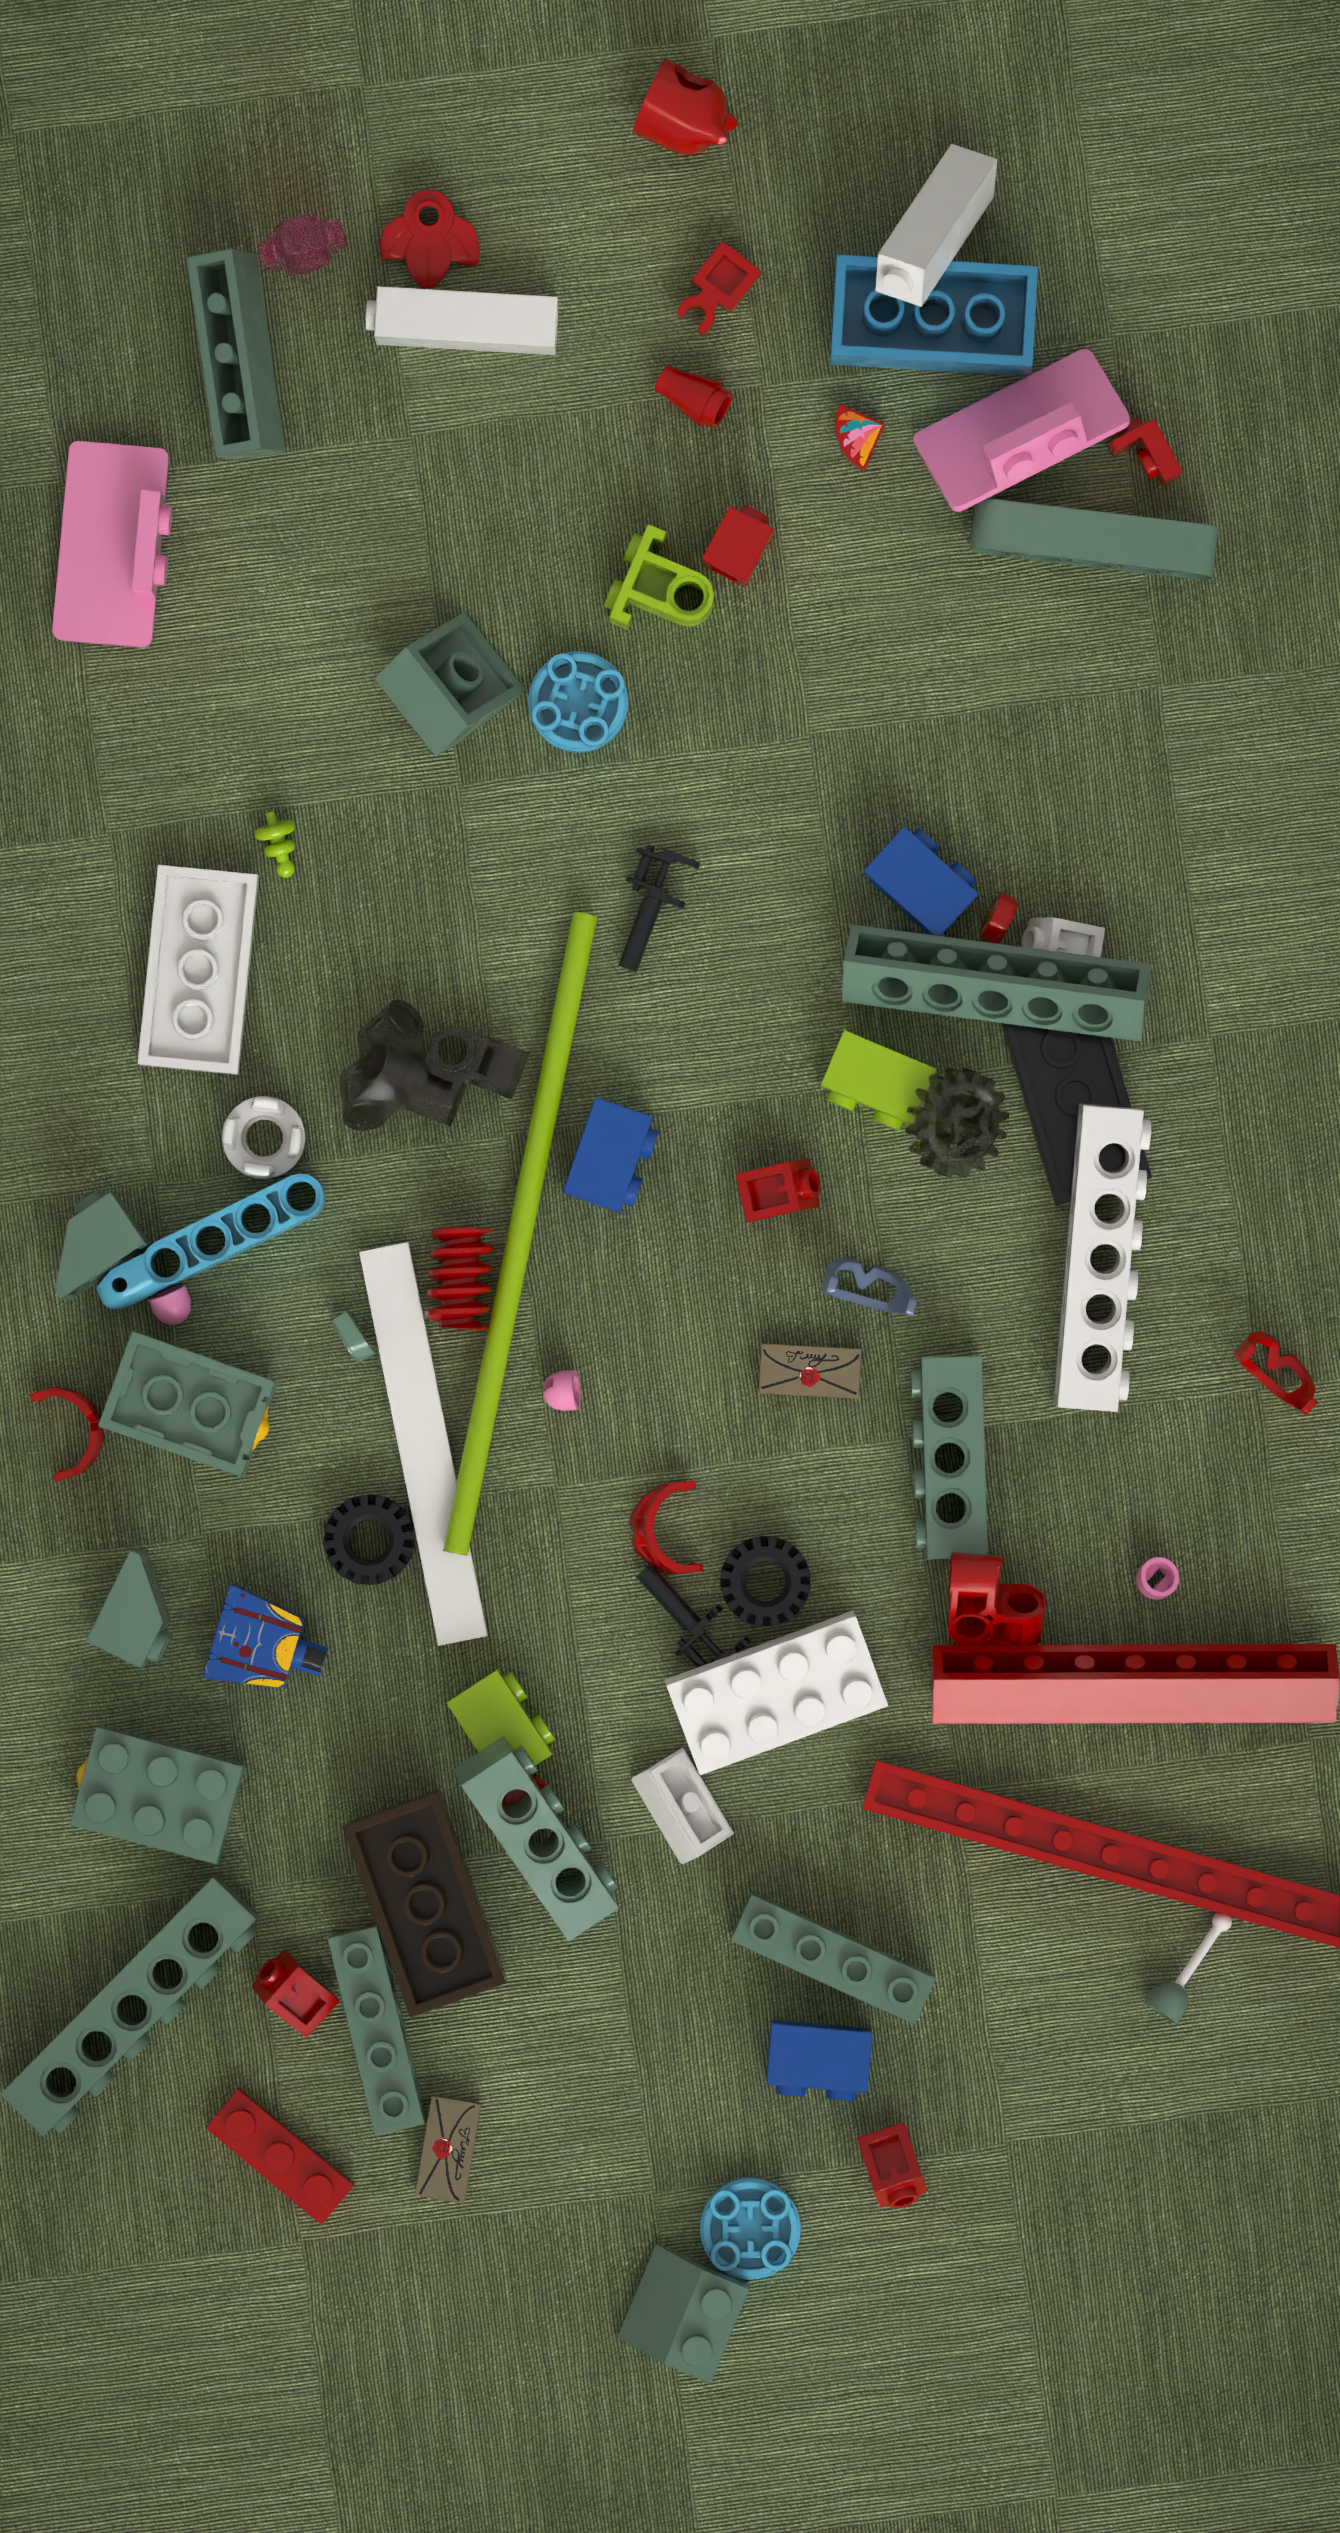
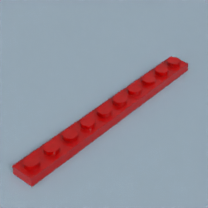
M875 1760L862 1809L1340 1948L1339 1894L884 1761Z

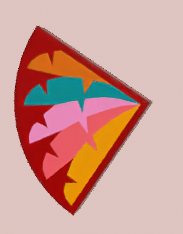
M839 404L835 418V433L838 444L847 460L857 469L865 472L885 424Z

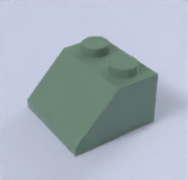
M465 612L406 646L374 678L436 757L466 739L526 691Z
M97 1190L73 1206L78 1214L69 1219L67 1223L54 1289L59 1299L71 1301L101 1281L111 1269L135 1258L152 1245L121 1197L117 1194L109 1192L105 1195L104 1192L100 1193Z
M139 1548L130 1550L86 1640L87 1643L139 1668L149 1665L150 1661L155 1663L158 1660L161 1661L173 1637V1633L166 1630L171 1619L148 1552Z
M656 2243L617 2337L659 2362L711 2384L749 2292V2281L733 2277L718 2268Z

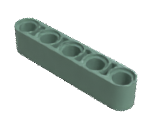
M985 499L974 505L969 550L974 553L990 556L1208 580L1213 579L1219 528L1208 524Z

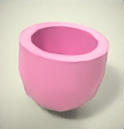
M185 1284L168 1288L148 1298L156 1318L167 1325L182 1323L187 1319L191 1310L192 1302Z
M576 1370L552 1373L545 1379L543 1399L550 1407L561 1411L579 1410L581 1390Z
M1163 1557L1151 1558L1139 1568L1136 1575L1138 1590L1149 1599H1163L1173 1593L1179 1584V1573L1176 1566L1170 1560ZM1159 1569L1165 1576L1151 1588L1147 1581Z

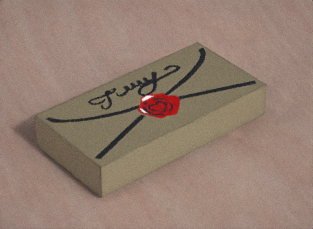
M761 1343L758 1394L859 1399L862 1349Z
M432 2094L415 2196L461 2204L465 2203L482 2102Z

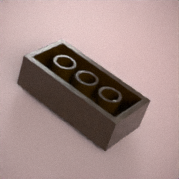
M440 1789L346 1822L342 1826L410 2018L506 1984L508 1978Z

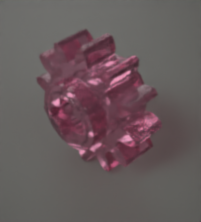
M314 214L295 217L275 227L276 235L266 237L267 241L257 244L265 271L273 269L281 271L287 268L288 275H300L320 269L331 263L329 255L339 252L338 249L348 246L340 219L329 221V218L319 221L317 215Z

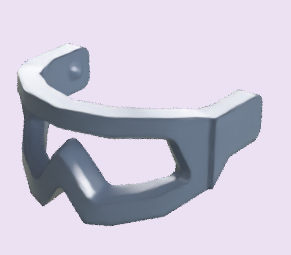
M836 1258L828 1264L820 1289L826 1295L894 1314L912 1316L917 1303V1298L912 1297V1287L901 1276L879 1265H874L864 1273L861 1263L858 1259ZM839 1270L853 1271L859 1289H865L876 1279H882L896 1286L897 1292L892 1300L887 1303L836 1288L839 1279L837 1273Z

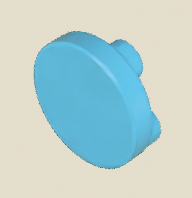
M582 651L561 653L552 657L535 675L528 696L529 713L537 732L552 746L573 753L590 752L608 744L624 725L628 713L627 688L621 674L606 659L596 654Z
M759 2177L737 2178L719 2187L706 2202L700 2220L701 2241L706 2254L719 2270L740 2279L753 2280L765 2278L785 2268L795 2254L801 2235L799 2213L789 2194L774 2182Z

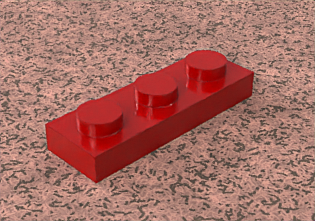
M241 2088L234 2092L206 2126L208 2131L321 2225L355 2184Z

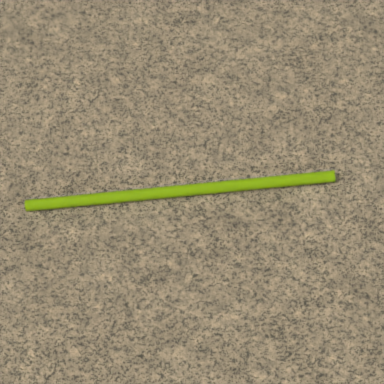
M573 912L443 1548L445 1552L468 1556L597 922V916Z

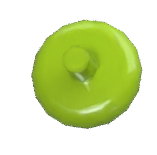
M275 811L265 813L268 824L257 828L254 832V837L259 841L270 840L271 844L265 847L264 853L267 857H276L278 863L276 871L278 875L283 878H289L293 875L295 866L289 860L288 853L292 852L296 845L293 840L285 839L284 836L294 831L295 823L292 820L277 821Z

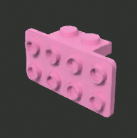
M1080 349L918 431L914 435L913 441L915 448L949 507L953 511L960 512L1127 428L1130 424V417L1092 351Z
M75 441L70 445L52 625L53 635L58 640L146 648L152 643L158 585L165 586L167 577L168 557L167 555H160L162 535H170L172 523V505H165L169 456L164 449L88 441Z

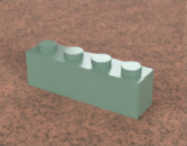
M230 248L187 257L215 457L241 461L286 452L257 253Z

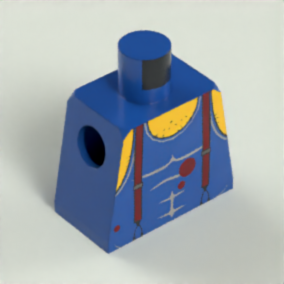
M231 1584L203 1677L212 1680L284 1688L287 1686L292 1668L320 1676L328 1647L301 1639L306 1618L242 1586Z

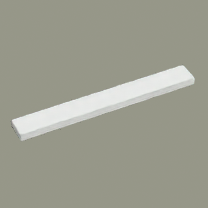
M409 1242L361 1251L359 1255L438 1646L485 1637L488 1636L471 1548L469 1546L468 1556L443 1551L457 1479Z

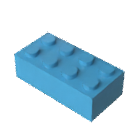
M837 254L830 365L1015 376L1030 375L1033 366L1038 266L951 261L923 306L920 307L875 291L878 257Z

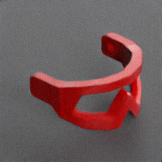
M1261 1330L1251 1332L1233 1352L1235 1359L1284 1403L1307 1415L1318 1402L1313 1398L1316 1388L1309 1372L1293 1353L1278 1356L1280 1345L1276 1338ZM1260 1343L1269 1348L1267 1367L1269 1370L1290 1367L1302 1381V1385L1291 1393H1287L1249 1359L1257 1349L1255 1345Z
M61 1386L29 1394L31 1402H42L45 1398L52 1396L61 1397L74 1403L90 1422L87 1451L75 1467L69 1470L61 1469L58 1473L53 1474L55 1482L86 1473V1470L97 1459L104 1442V1429L98 1426L101 1416L95 1405L80 1393L67 1388H61Z
M695 1480L658 1484L656 1488L642 1496L631 1514L630 1525L634 1531L631 1543L635 1551L648 1565L651 1563L654 1568L662 1570L666 1574L703 1572V1564L690 1562L688 1565H681L666 1557L658 1546L653 1531L655 1515L661 1502L677 1490L687 1492L689 1489H696Z

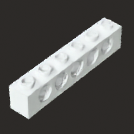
M1079 1103L1053 1401L1057 1407L1118 1412L1119 1400L1127 1401L1130 1374L1129 1371L1122 1370L1123 1350L1131 1351L1134 1321L1126 1320L1127 1300L1135 1301L1138 1289V1271L1130 1270L1132 1250L1140 1251L1143 1230L1142 1220L1134 1219L1136 1200L1145 1199L1147 1186V1171L1139 1170L1140 1150H1149L1151 1139V1120H1143L1144 1110L1140 1108ZM1111 1143L1121 1145L1125 1152L1123 1165L1115 1171H1105L1099 1163L1101 1150ZM1105 1194H1115L1121 1203L1120 1213L1111 1221H1100L1094 1210L1096 1201ZM1101 1244L1112 1245L1117 1255L1115 1264L1107 1271L1094 1270L1090 1262L1092 1251ZM1098 1294L1109 1296L1112 1302L1110 1315L1102 1321L1090 1320L1086 1314V1305L1089 1299ZM1095 1344L1104 1346L1108 1353V1360L1105 1366L1097 1371L1084 1369L1082 1354L1085 1349Z

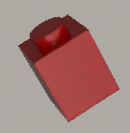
M743 505L740 511L729 506L702 557L701 566L746 589L774 536V529L767 525L769 517L747 505Z

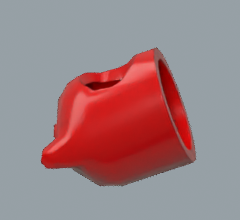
M665 58L648 90L632 133L677 154L695 155L704 152L712 144L723 146L728 141V133L726 131H733L737 126V119L727 111V101L724 92L713 80L693 75L680 64Z

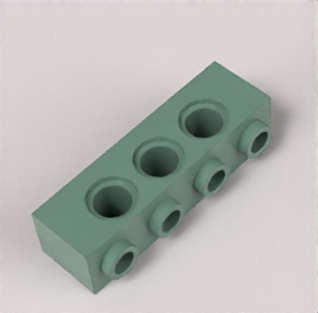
M982 1356L920 1358V1368H911V1398H921V1418L912 1419L913 1449L922 1448L923 1469H914V1498L924 1499V1519H915L916 1549H925L927 1560L951 1559L952 1552L988 1555ZM942 1393H952L960 1400L961 1413L952 1422L939 1420L933 1412V1403ZM945 1443L957 1445L963 1454L961 1466L956 1471L950 1473L941 1471L936 1466L934 1460L936 1450ZM948 1493L958 1495L964 1503L962 1517L953 1523L942 1521L936 1513L937 1501L941 1496Z
M503 1736L453 1769L460 1786L568 1942L619 1909L611 1893L618 1888L616 1882L602 1862L594 1867L585 1853L592 1849L576 1824L569 1828L565 1826L558 1815L565 1808L549 1784L542 1789L539 1788L531 1776L538 1769L522 1745L513 1750ZM515 1789L525 1791V1795L520 1802L514 1805L502 1803L504 1796L509 1791ZM544 1828L552 1830L551 1836L545 1842L540 1844L529 1842L531 1835L535 1831ZM571 1867L579 1869L573 1880L565 1883L556 1881L558 1874L562 1870Z
M753 1891L750 1892L730 1936L731 1941L914 2025H916L936 1980L935 1975L927 1970Z
M377 1923L332 1933L328 1937V1943L374 2134L378 2136L423 2125L427 2117L387 1951Z

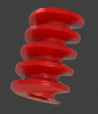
M442 1227L431 1231V1237L445 1243V1245L430 1251V1258L443 1263V1267L428 1271V1277L441 1283L442 1286L427 1291V1298L440 1303V1307L425 1311V1317L438 1323L439 1327L487 1331L488 1326L474 1320V1316L488 1312L489 1305L475 1298L477 1295L490 1292L491 1286L477 1280V1276L491 1272L492 1265L479 1260L478 1257L479 1255L493 1252V1245L480 1240V1235L494 1232L495 1230Z

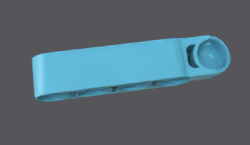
M299 1173L291 1175L154 1242L147 1248L145 1253L111 1269L99 1283L96 1291L107 1308L123 1309L132 1306L313 1219L321 1213L325 1206L326 1194L324 1187L317 1179L308 1174ZM299 1183L312 1185L316 1193L315 1203L305 1211L293 1209L288 1199L292 1187ZM254 1205L265 1206L271 1216L268 1228L260 1233L249 1232L243 1221L247 1209ZM218 1227L225 1235V1246L216 1255H206L199 1247V1236L206 1228ZM172 1249L179 1256L180 1268L173 1276L164 1278L155 1271L153 1265L154 1258L161 1250ZM124 1278L127 1282V1287L123 1292H119L116 1284L120 1279Z

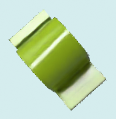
M648 524L643 536L634 533L623 560L630 563L631 566L624 582L617 579L614 580L604 607L612 610L609 616L610 623L629 630L632 622V615L625 612L628 604L678 625L695 626L705 621L712 612L714 603L712 585L701 573L651 553L653 544L663 548L667 539V532ZM683 587H695L701 592L703 602L700 607L692 611H686L677 606L674 598L678 590Z

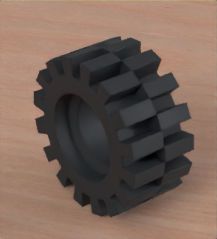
M359 1495L346 1500L333 1511L324 1529L323 1546L330 1565L336 1569L340 1576L359 1585H377L396 1577L409 1563L415 1548L414 1527L406 1511L397 1505L395 1501L379 1495ZM363 1520H375L381 1523L388 1532L389 1544L387 1550L376 1559H363L356 1555L351 1548V1531L356 1524Z
M759 1536L743 1541L730 1552L722 1566L720 1587L726 1605L739 1619L754 1626L772 1627L789 1621L803 1608L810 1593L811 1575L805 1558L792 1544L778 1537ZM769 1561L775 1563L782 1569L785 1575V1587L782 1593L773 1600H757L750 1595L746 1588L745 1579L747 1572L758 1562Z

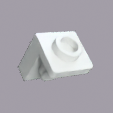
M1055 917L1030 918L1028 927L1022 936L1021 947L1101 957L1105 928Z

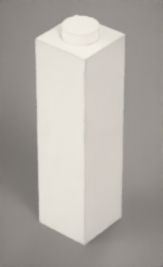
M954 144L950 145L879 251L875 291L920 307L923 306L994 198L997 169L996 158Z
M377 286L376 300H367L366 330L374 331L376 345L556 355L558 297Z

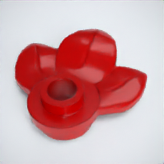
M424 189L413 194L406 203L404 214L388 222L381 235L380 251L382 259L394 261L405 258L411 277L423 289H433L447 273L451 261L467 266H476L479 262L480 245L473 225L469 221L454 215L450 200L446 195L437 190ZM433 206L437 209L439 217L435 223L425 224L420 220L419 212L423 207Z

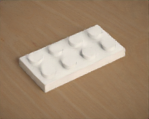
M158 865L138 1065L239 1075L259 882L258 874Z
M854 1610L665 1679L668 1692L699 1775L888 1706Z

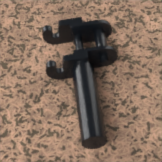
M647 845L646 850L637 848L636 852L642 855L634 878L626 877L625 880L633 884L631 890L639 892L640 887L649 890L648 895L642 899L618 965L636 973L662 903L672 904L680 909H684L686 905L685 902L662 894L661 887L669 866L676 862L699 870L701 864L698 861L664 849L662 855L653 852L655 847ZM652 859L662 863L654 885L644 881Z
M651 1563L636 1576L682 1629L688 1630L693 1634V1637L687 1642L683 1638L677 1642L681 1648L675 1652L676 1656L684 1653L698 1668L736 1654L751 1642L746 1636L728 1653L721 1651L706 1635L703 1628L722 1610L719 1605L700 1619ZM699 1638L716 1656L709 1663L691 1646Z

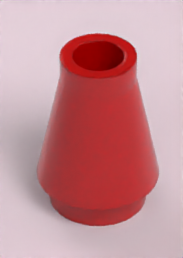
M667 365L663 369L655 385V392L667 398L699 427L706 424L711 428H716L727 413L733 397L732 392L724 389V382L678 370L671 365Z

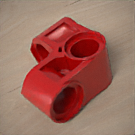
M952 1552L948 1585L949 1636L959 1645H1038L1042 1637L1046 1607L1045 1594L1037 1587L1029 1584L999 1583L1003 1556Z

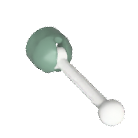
M1217 1912L1212 1918L1213 1927L1176 1981L1158 1983L1151 1989L1143 2002L1169 2021L1177 2024L1188 2005V1997L1184 1986L1221 1931H1226L1231 1927V1916Z

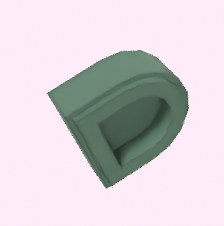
M348 1311L332 1320L333 1323L331 1325L356 1362L359 1361L361 1363L375 1354Z

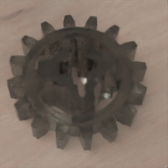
M951 1067L946 1068L944 1077L932 1074L929 1076L931 1089L926 1091L918 1088L915 1091L921 1100L919 1107L910 1106L907 1109L909 1114L916 1116L915 1123L905 1127V1133L914 1135L917 1138L910 1145V1151L922 1155L919 1162L920 1165L933 1169L934 1173L951 1178L953 1174L963 1178L969 1177L970 1167L983 1171L986 1168L983 1157L986 1154L997 1157L999 1152L993 1144L996 1139H1006L1007 1133L999 1129V1123L1008 1119L1009 1113L998 1109V1106L1006 1098L1005 1095L993 1090L996 1083L993 1079L981 1076L980 1072L963 1068L962 1071Z

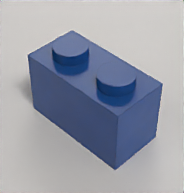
M904 826L868 865L862 875L926 934L942 936L979 895L972 888L977 881L957 862H954L950 867L935 854L940 847L925 832L917 828L912 834Z
M595 1097L563 1194L621 1214L624 1204L633 1207L643 1179L634 1176L640 1156L650 1159L659 1133L658 1130L650 1128L653 1117Z
M771 2019L766 2084L776 2085L775 2093L781 2095L805 2096L806 2088L826 2090V2098L855 2101L856 2092H868L872 2029Z

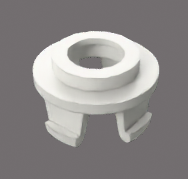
M258 1096L243 1101L232 1110L223 1125L222 1143L227 1158L237 1170L253 1178L271 1179L285 1174L299 1161L305 1146V1129L301 1118L289 1104L274 1097ZM259 1120L275 1122L283 1133L281 1148L271 1156H258L247 1145L246 1135L248 1129Z

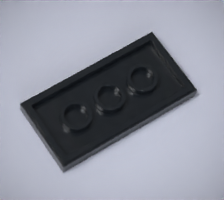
M1001 1023L1054 1205L1056 1207L1071 1202L1079 1103L1131 1107L1110 1037ZM1117 1143L1106 1145L1099 1154V1163L1105 1171H1115L1125 1161L1124 1149ZM1140 1150L1139 1170L1147 1171L1148 1180L1152 1178L1145 1151Z

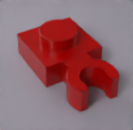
M722 241L691 280V284L701 292L698 296H690L681 302L677 310V317L682 320L691 309L702 310L705 314V320L699 325L697 333L701 336L707 334L714 325L717 307L720 305L731 314L759 279L762 271Z

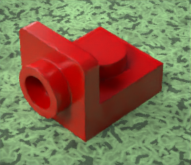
M1140 418L1131 420L1129 426L1115 433L1116 439L1109 443L1108 450L1112 457L1139 444L1142 451L1136 453V457L1142 470L1149 480L1157 477L1162 487L1181 477L1183 471L1155 419L1145 424H1142Z
M808 1158L736 1174L746 1223L820 1206L818 1198L821 1190L820 1180Z
M283 1950L276 1958L268 1960L261 1967L257 1974V1979L252 1984L253 1990L262 2002L305 2038L314 2031L340 2002L331 1990L300 1966L295 1958L286 1950Z
M905 2122L857 2138L880 2207L889 2205L891 2208L906 2207L915 2203L919 2199V2195L928 2192Z

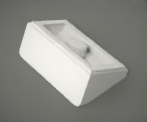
M684 1748L677 1750L632 1777V1783L681 1864L701 1856L734 1834Z

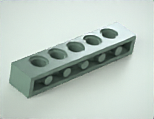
M851 924L843 960L842 1002L1141 1042L1148 1007L1151 964Z
M216 1874L0 2095L43 2137L52 2127L60 2134L81 2113L74 2105L87 2092L96 2098L116 2077L110 2068L123 2055L131 2062L152 2041L145 2034L158 2019L166 2026L187 2005L180 1997L194 1983L202 1990L222 1969L216 1960L229 1947L237 1954L258 1933L251 1924L259 1915ZM198 1923L212 1925L218 1933L217 1945L209 1950H203L195 1946L191 1939V1931L194 1925ZM172 1959L179 1963L183 1972L182 1980L179 1984L168 1986L159 1981L156 1975V1966L159 1961ZM128 1995H136L142 1998L147 2006L145 2019L137 2022L126 2019L120 2008L122 1999ZM100 2031L110 2038L112 2049L108 2056L99 2058L87 2051L85 2039L88 2033ZM64 2067L72 2071L76 2078L74 2091L66 2094L57 2092L50 2083L52 2070Z

